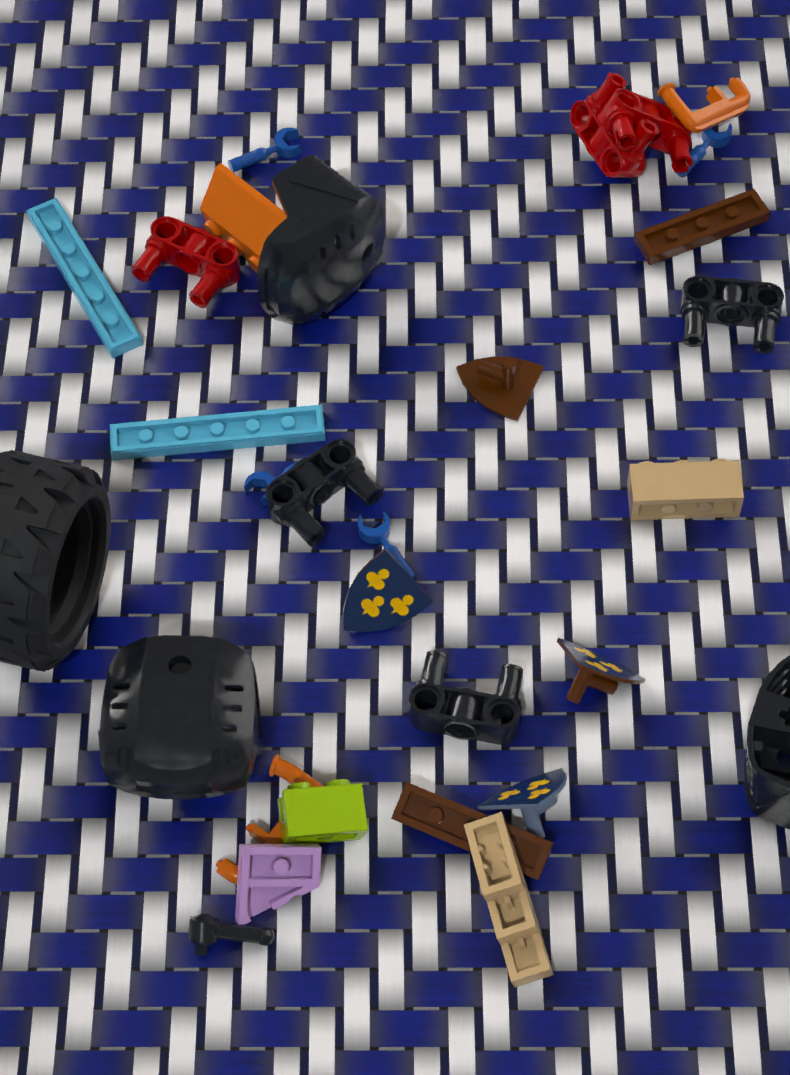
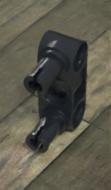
M706 276L688 278L683 284L679 307L684 319L683 343L689 347L701 346L704 341L705 323L754 327L753 350L760 354L771 353L774 350L775 328L781 320L784 299L782 289L776 284L769 282L748 281L737 278Z
M335 439L310 456L301 459L291 469L274 479L267 486L266 499L270 519L276 524L292 527L312 547L324 538L325 529L308 513L309 511L324 504L332 495L344 487H349L368 507L378 502L383 493L382 489L365 473V467L363 462L356 456L354 445L348 440ZM281 500H287V501H288V502H286V503H278V502L281 501Z
M428 651L421 679L416 682L409 694V719L411 724L422 731L448 735L461 740H476L498 745H506L515 740L519 733L522 713L521 700L519 699L523 677L522 667L514 664L502 665L496 694H488L469 688L444 686L443 681L448 656L440 651ZM421 704H431L434 708L421 710L418 706ZM504 717L509 719L510 722L498 724L494 719Z

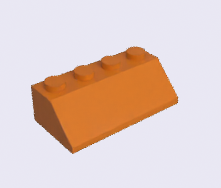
M222 163L215 167L200 207L205 220L203 227L210 234L235 245L239 256L242 255L246 258L250 267L258 274V264L264 242L271 232L287 218L286 214Z

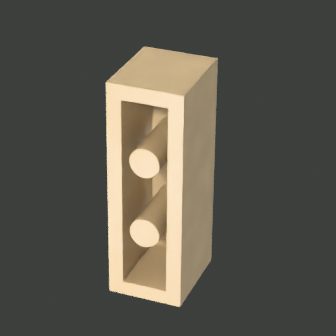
M715 459L703 462L679 460L673 463L643 461L638 464H629L627 491L630 520L740 517L744 493L739 460Z

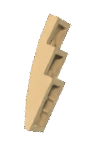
M502 812L464 824L482 895L488 904L496 938L501 944L512 985L516 988L554 975Z

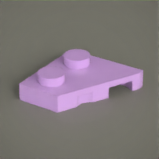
M239 844L235 921L237 924L245 925L251 922V917L269 908L275 910L288 903L292 897L304 895L318 888L320 885L322 847L319 844Z

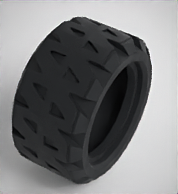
M15 450L0 452V662L37 671H49L61 663L74 650L90 621L101 589L107 563L111 534V511L103 481L99 474L89 467Z

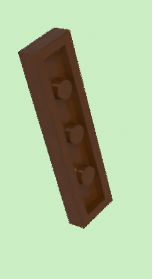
M751 189L635 232L634 242L648 264L652 265L769 221L770 211L756 190Z
M406 782L391 819L471 852L464 824L488 817V815ZM507 824L522 873L540 881L554 843Z

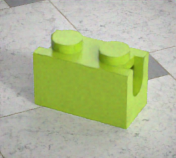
M347 779L332 780L327 782L326 786L311 787V783L308 782L293 783L288 785L287 789H283L282 797H279L277 800L282 844H317L361 840L368 831L362 783L350 784V780Z

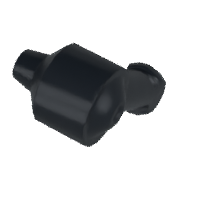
M202 913L190 917L187 938L194 944L196 955L206 956L209 947L215 944L218 939L268 946L274 940V932L269 927L220 923V920L212 915Z

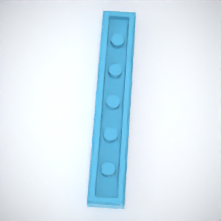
M51 199L26 210L28 219L111 358L113 359L142 346L143 340L58 199Z
M322 405L110 424L112 461L326 441Z

